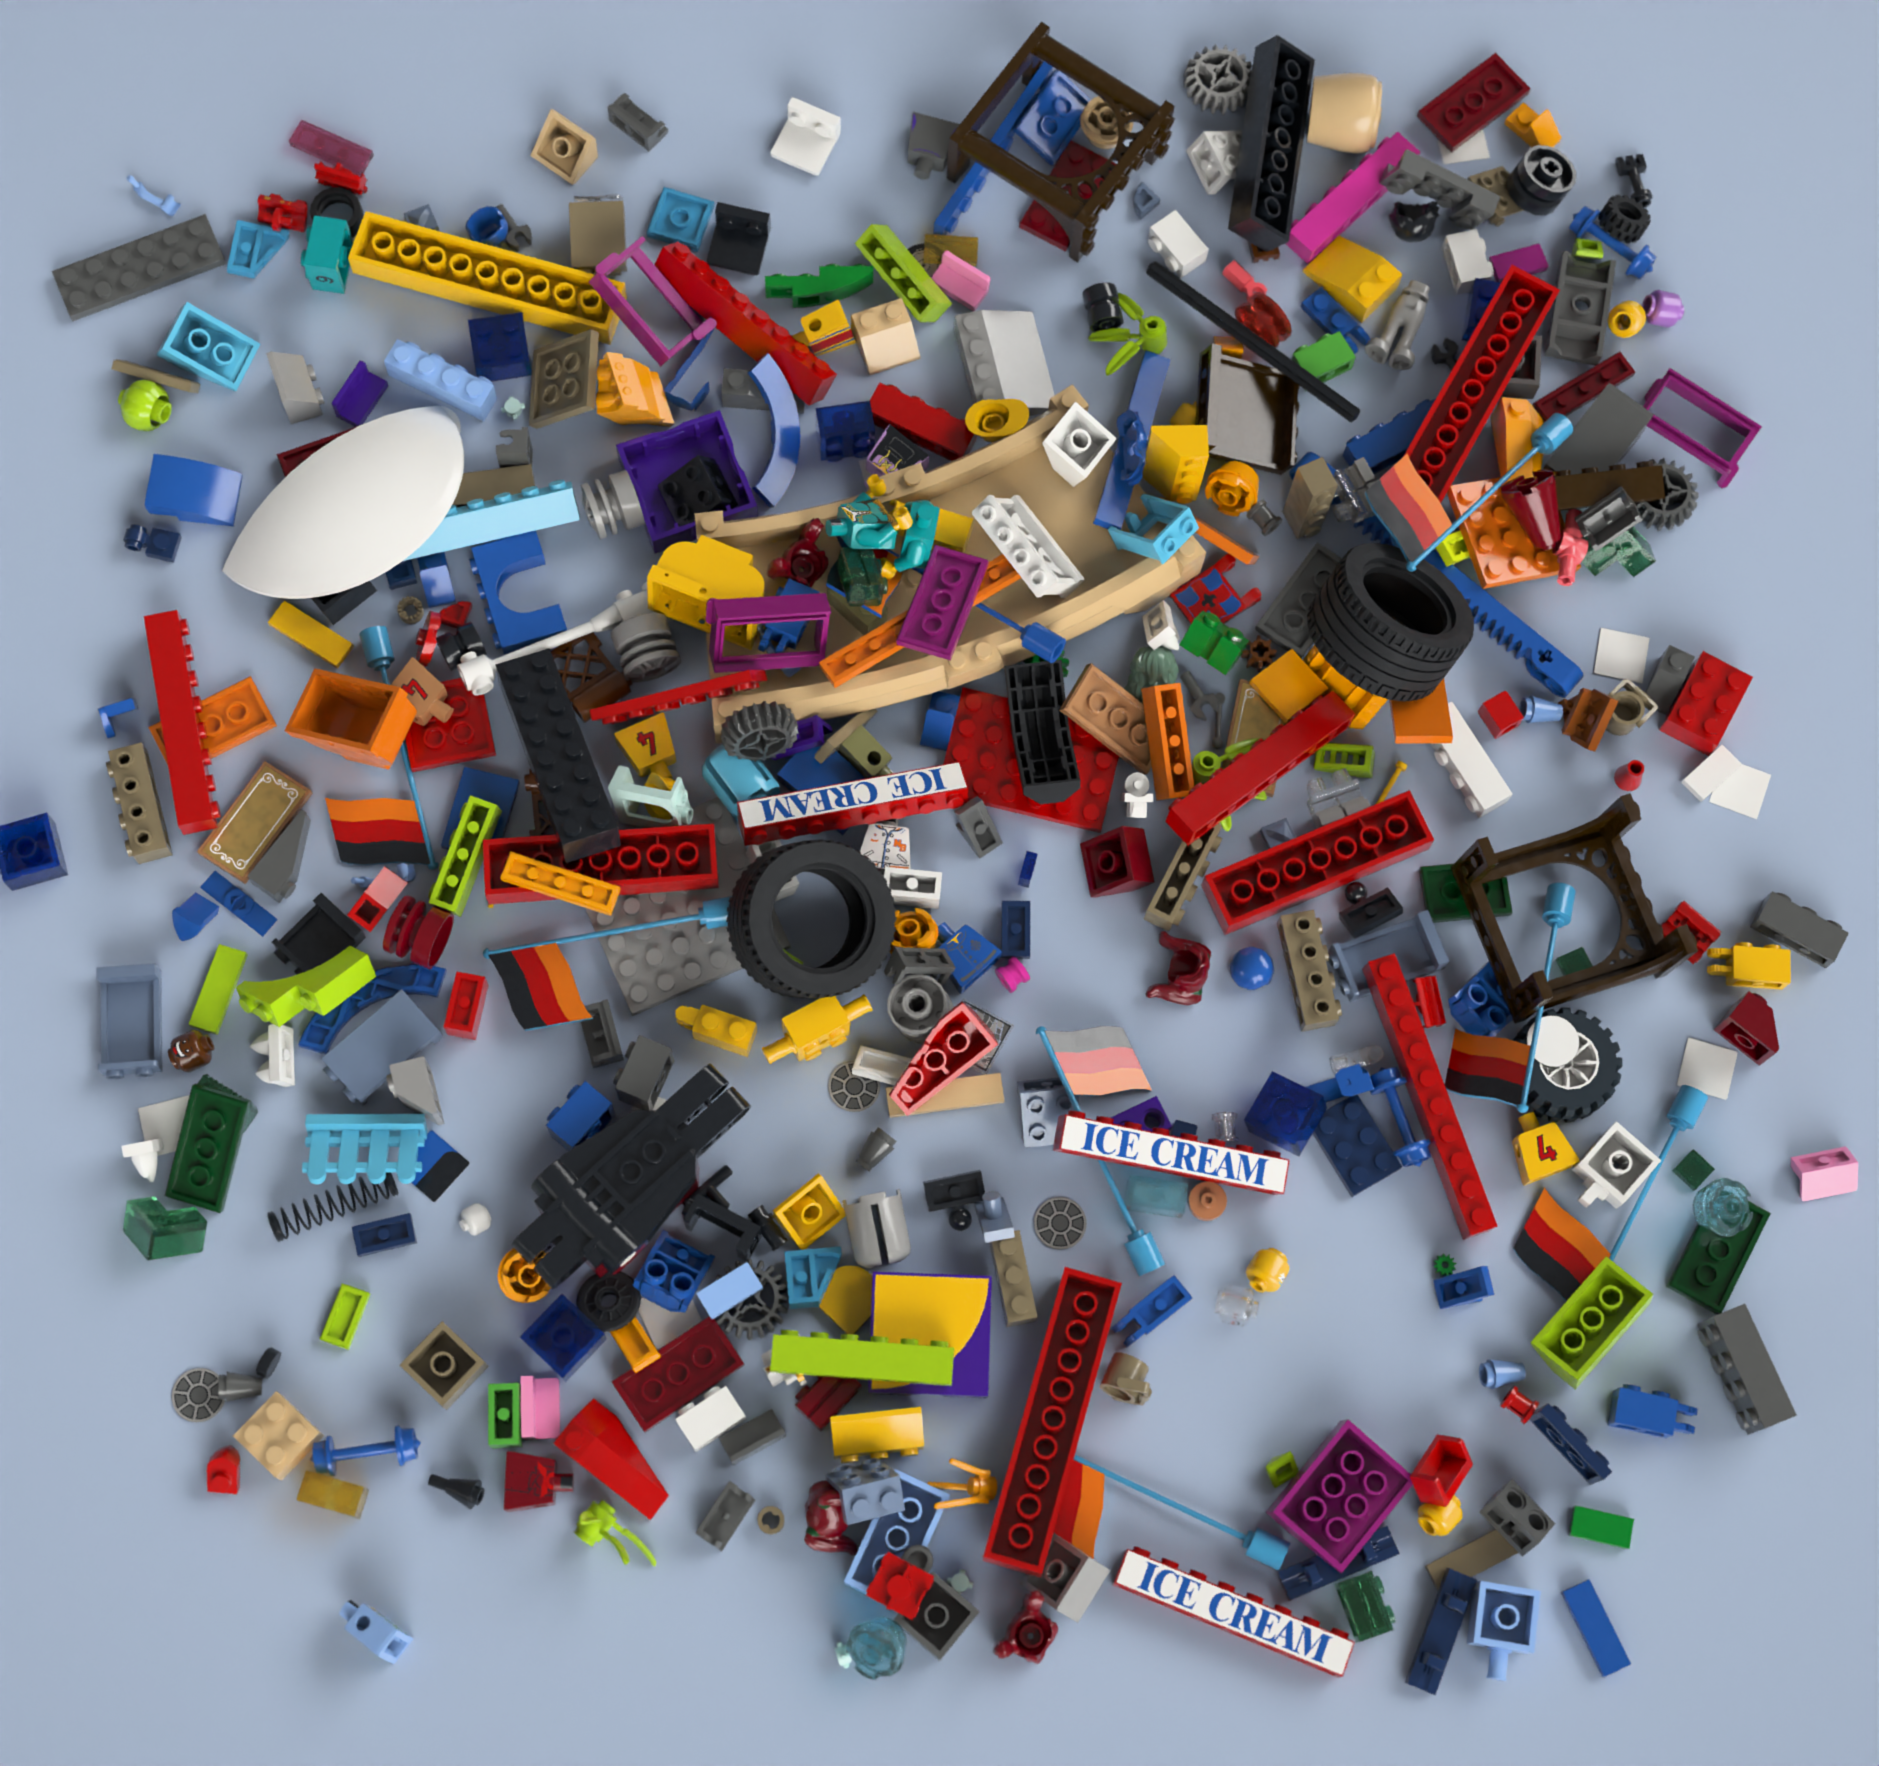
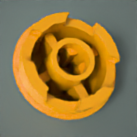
M1239 461L1227 462L1209 475L1205 487L1207 500L1211 498L1219 506L1217 509L1219 512L1237 517L1241 512H1248L1257 503L1258 475L1245 463Z
M920 908L900 913V910L895 912L896 922L894 927H896V932H894V940L890 945V954H892L895 947L935 948L938 938V926L928 912Z
M514 1248L503 1257L498 1268V1283L501 1290L508 1298L520 1303H530L542 1299L549 1293L551 1288L534 1270L535 1265L540 1260L529 1265Z

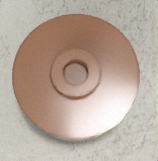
M1213 1182L1197 1184L1191 1190L1188 1197L1190 1212L1202 1221L1217 1219L1224 1212L1227 1205V1197L1224 1190Z

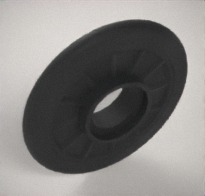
M621 1271L614 1275L607 1272L601 1278L597 1274L588 1278L581 1286L577 1295L576 1307L581 1320L590 1328L603 1332L615 1331L630 1323L636 1316L641 1303L640 1291L633 1286L634 1280ZM613 1294L616 1296V1302L611 1307H603L601 1305V1300L605 1295Z

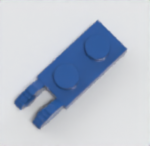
M1322 287L1301 303V308L1326 334L1330 333L1332 335L1340 331L1354 354L1358 352V348L1348 336L1349 334L1365 346L1370 340L1369 334L1361 326H1358V323Z
M1173 1275L1128 1311L1129 1314L1117 1322L1111 1329L1114 1333L1122 1331L1132 1320L1137 1323L1140 1329L1126 1337L1123 1342L1126 1348H1128L1144 1334L1148 1335L1192 1300L1193 1297L1176 1276Z

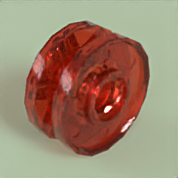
M1256 292L1248 298L1247 303L1240 304L1235 310L1236 320L1276 349L1280 342L1286 341L1292 334L1291 324L1284 311L1272 298L1264 293Z

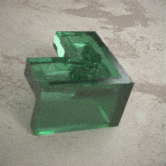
M1631 527L1597 551L1592 548L1589 542L1587 553L1582 560V563L1594 576L1601 573L1617 560L1633 577L1656 562L1650 544L1634 527Z
M155 1196L127 1200L123 1232L147 1261L203 1251L207 1220L195 1207L167 1211Z

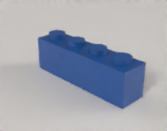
M1429 399L1423 400L1414 410L1408 413L1402 411L1391 422L1385 425L1379 423L1368 434L1362 437L1356 435L1349 439L1342 455L1347 464L1352 466L1354 461L1364 457L1372 473L1376 474L1397 463L1406 453L1435 399L1431 401Z

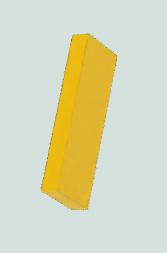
M285 600L268 621L269 626L337 669L354 648L353 643Z

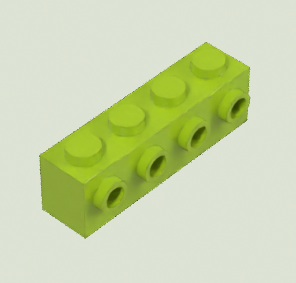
M871 224L854 243L863 256L878 271L880 277L893 289L899 299L902 298L904 304L919 322H936L952 305L948 297L887 225Z
M470 795L468 802H465L462 806L459 816L461 820L457 829H454L451 834L449 851L447 856H444L440 862V874L436 883L432 884L428 894V903L433 907H439L458 917L462 916L483 862V840L492 839L502 810L496 804Z

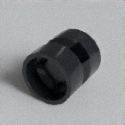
M1097 283L1089 286L1082 292L1084 306L1088 311V324L1092 332L1119 328L1123 324L1124 319L1118 304L1117 288L1113 283Z
M472 622L460 626L456 631V635L447 632L436 638L437 645L451 671L457 669V665L461 663L460 658L468 652H475L477 657L483 654L487 655Z

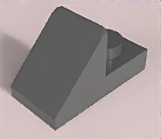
M978 796L954 811L959 821L956 824L957 829L979 858L1003 844L982 799Z

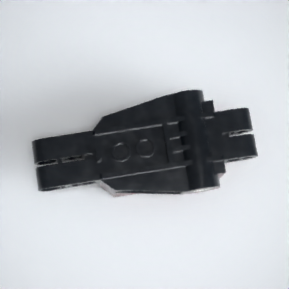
M711 1063L696 1073L656 1111H632L565 1153L535 1179L531 1189L539 1196L534 1202L541 1215L513 1241L512 1247L529 1265L540 1260L535 1265L534 1270L551 1289L562 1284L585 1262L600 1278L607 1272L611 1275L618 1273L648 1245L669 1215L699 1188L700 1167L698 1158L743 1118L751 1108V1105L733 1086L723 1092L729 1085V1082Z

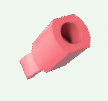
M1233 260L1224 268L1222 275L1240 292L1246 294V299L1250 304L1255 305L1257 302V297L1253 295V292H1259L1263 297L1266 295V286L1262 283L1254 282V278L1237 261Z

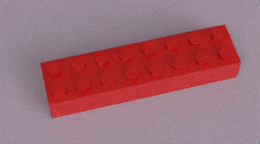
M1410 790L1207 874L1204 876L1201 887L1224 935H1227L1422 853L1430 848L1434 838Z
M714 823L619 830L621 846L565 863L555 835L484 839L485 896L489 905L560 900L501 881L500 877L510 851L619 886L621 889L619 895L719 888Z

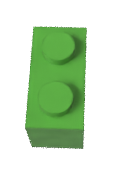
M1338 331L1332 335L1327 333L1321 336L1316 343L1310 346H1300L1293 352L1291 360L1324 383L1351 370L1356 356L1341 332Z
M519 1383L488 1384V1445L492 1449L522 1447L521 1385Z

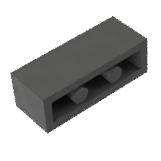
M1773 891L1762 902L1750 928L1824 968L1835 962L1849 934L1837 922L1826 921L1817 916L1813 909L1805 906L1800 907L1791 902V898L1787 895Z

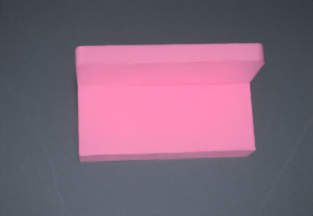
M947 250L942 255L941 265L931 277L944 294L973 312L988 294L991 280L988 275Z
M1846 1146L1791 1157V1168L1800 1179V1198L1802 1201L1857 1190L1858 1161Z
M520 1376L521 1437L524 1440L557 1439L560 1435L559 1379H535L533 1376Z

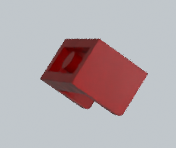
M456 971L443 1026L448 1035L476 1040L489 986L484 976Z
M1439 1434L1435 1436L1410 1475L1420 1502L1447 1507L1473 1466L1463 1439Z

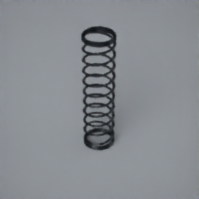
M386 1172L384 1180L387 1196L379 1184L375 1185L372 1183L375 1200L364 1180L359 1176L364 1204L358 1197L352 1183L348 1184L353 1209L346 1200L340 1186L337 1185L342 1214L335 1205L329 1191L325 1190L331 1218L323 1208L318 1196L314 1194L320 1223L312 1213L306 1199L303 1198L308 1227L301 1218L295 1204L292 1203L297 1232L281 1207L280 1211L285 1225L286 1236L281 1230L275 1213L273 1211L268 1212L267 1217L276 1240L280 1242L288 1239V1225L294 1234L299 1235V1220L303 1227L310 1231V1215L314 1222L321 1226V1210L325 1217L332 1222L334 1219L332 1205L338 1215L344 1217L343 1200L348 1209L355 1213L356 1204L354 1196L359 1204L366 1209L367 1198L365 1191L371 1201L377 1204L378 1193L376 1186L387 1200L389 1198V1190L392 1196H398V1189L392 1173Z

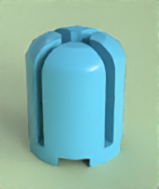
M723 744L712 751L702 765L703 778L737 822V802L778 795L780 793L778 782L761 760L754 762L749 759H738L736 756H728Z

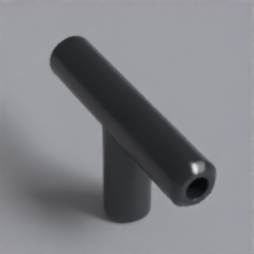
M724 1165L683 1201L684 1207L690 1198L694 1200L696 1195L700 1194L704 1197L707 1196L711 1201L728 1209L730 1207L729 1202L716 1188L732 1175V1170L727 1165Z

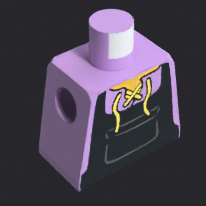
M889 425L868 455L866 470L871 475L877 474L880 477L921 462L925 471L929 467V455L893 426ZM866 479V480L864 481V485H865V487L868 489V484H867V479Z

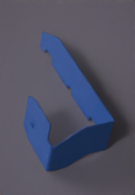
M714 329L705 338H702L691 353V356L687 358L677 371L675 378L664 389L666 399L680 408L690 411L695 409L696 412L710 391L709 382H707L691 403L670 394L704 349Z
M1360 1064L1340 1069L1335 1074L1336 1078L1292 1091L1277 1106L1280 1116L1287 1115V1110L1296 1107L1297 1111L1319 1105L1318 1101L1323 1100V1103L1370 1090L1373 1092L1374 1086L1370 1075Z

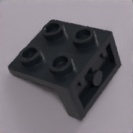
M717 202L715 210L716 226L706 262L714 267L756 276L759 275L771 230L770 213Z
M697 455L658 484V489L679 527L695 522V513L711 512L715 508L726 510L728 505H730L731 509L738 506L718 464L712 458Z

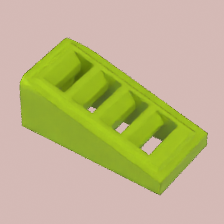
M1327 743L1315 754L1314 770L1361 778H1372L1375 759L1373 745ZM1326 751L1331 752L1329 763H1324ZM1337 753L1342 754L1341 764L1336 763ZM1349 755H1353L1352 764H1348ZM1360 757L1365 758L1364 765H1359Z

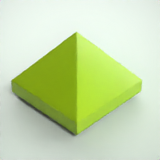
M1291 1451L1273 1457L1265 1467L1274 1488L1288 1481L1299 1472Z

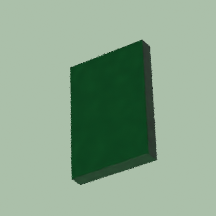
M1453 864L1422 866L1419 868L1425 910L1429 911L1433 923L1471 919L1450 868ZM1507 877L1481 884L1494 916H1511L1513 912Z

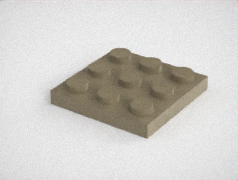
M590 329L533 350L529 426L539 429L595 409L598 332Z

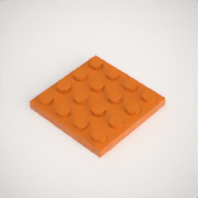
M1501 477L1451 485L1447 496L1456 520L1499 481ZM1502 485L1459 525L1482 589L1558 575V556L1552 553V549L1543 551L1541 548L1534 547L1508 505L1505 504L1501 494ZM1559 511V522L1561 532L1565 527V523L1562 518L1561 512ZM1580 563L1576 566V572L1581 568Z

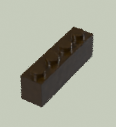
M1653 461L1636 463L1637 468L1626 469V464L1609 466V471L1598 472V467L1582 468V474L1572 475L1571 470L1554 471L1558 511L1590 508L1620 486L1635 503L1664 499L1662 465L1653 466Z

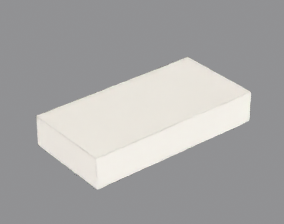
M1721 745L1681 783L1702 802L1733 774L1742 763Z
M860 1045L852 1068V1074L895 1085L912 1058Z

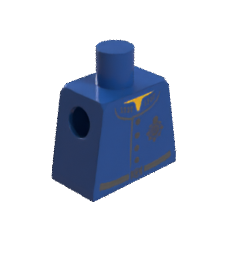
M945 922L938 926L937 939L942 943L939 948L946 950L955 966V970L951 972L949 978L957 991L962 994L1001 959L1002 951L966 924L956 933Z

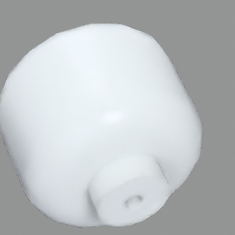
M475 1203L463 1209L460 1213L462 1220L459 1221L461 1229L464 1232L468 1230L473 1236L482 1233L491 1226V1216L486 1207L481 1204Z

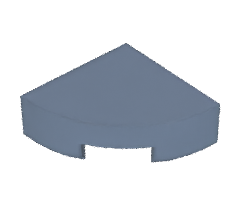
M1143 182L1138 185L1133 200L1135 213L1140 220L1158 206L1161 200Z

